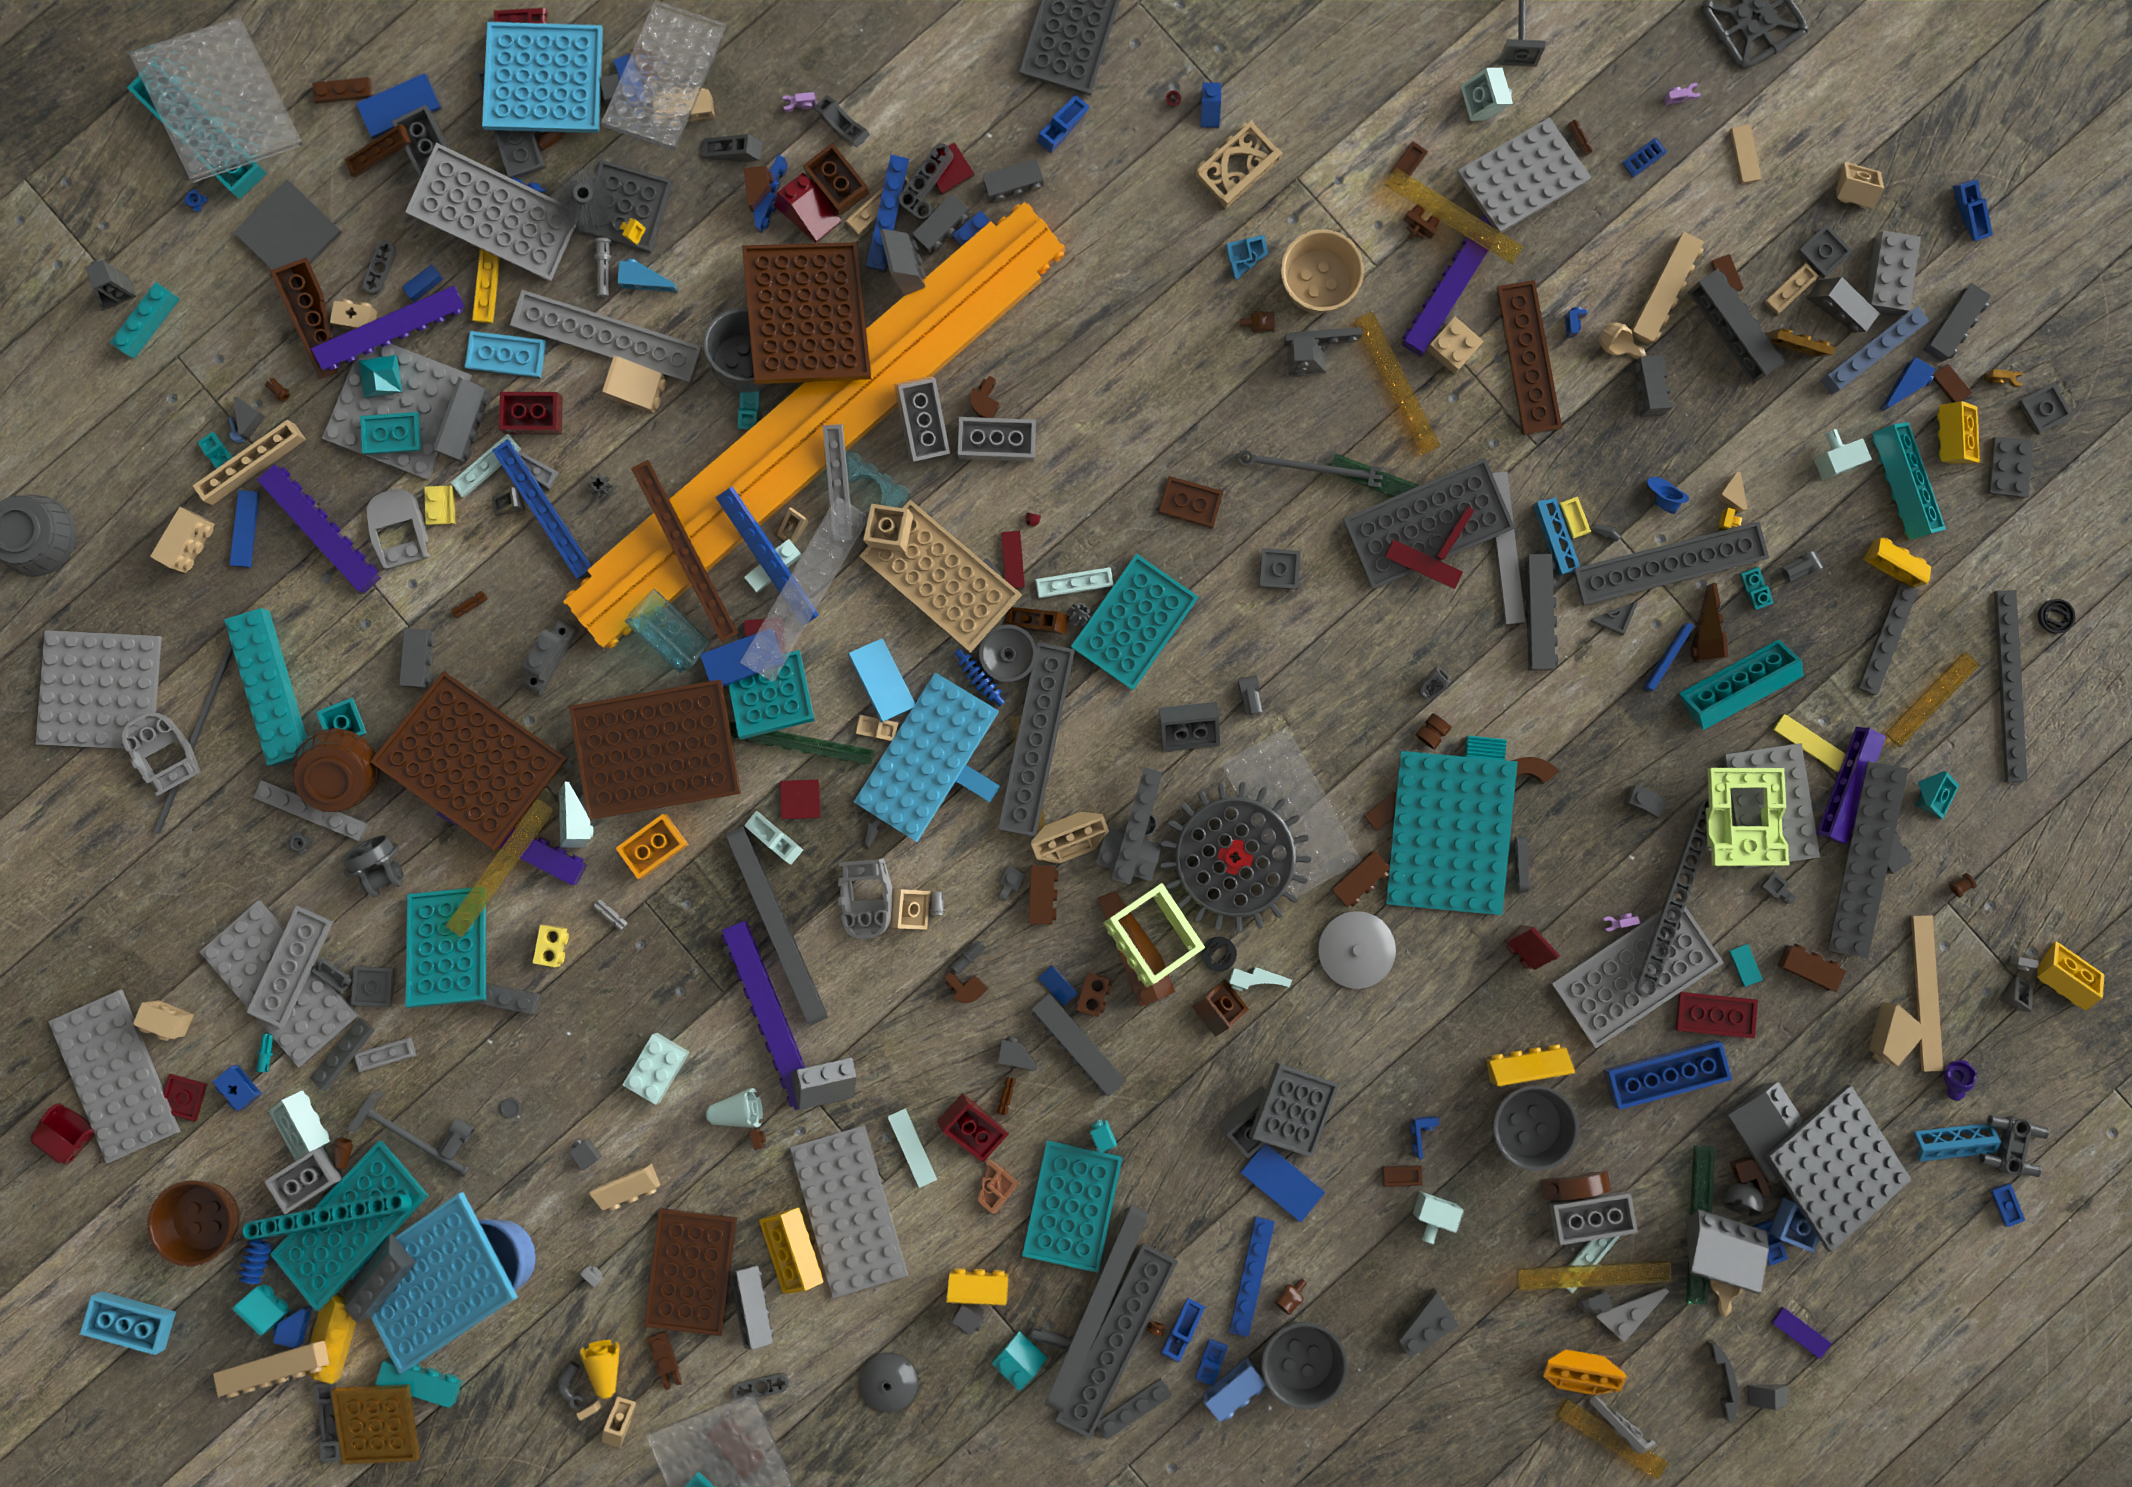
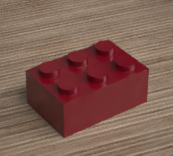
M500 392L499 430L504 434L562 435L563 397L558 392Z

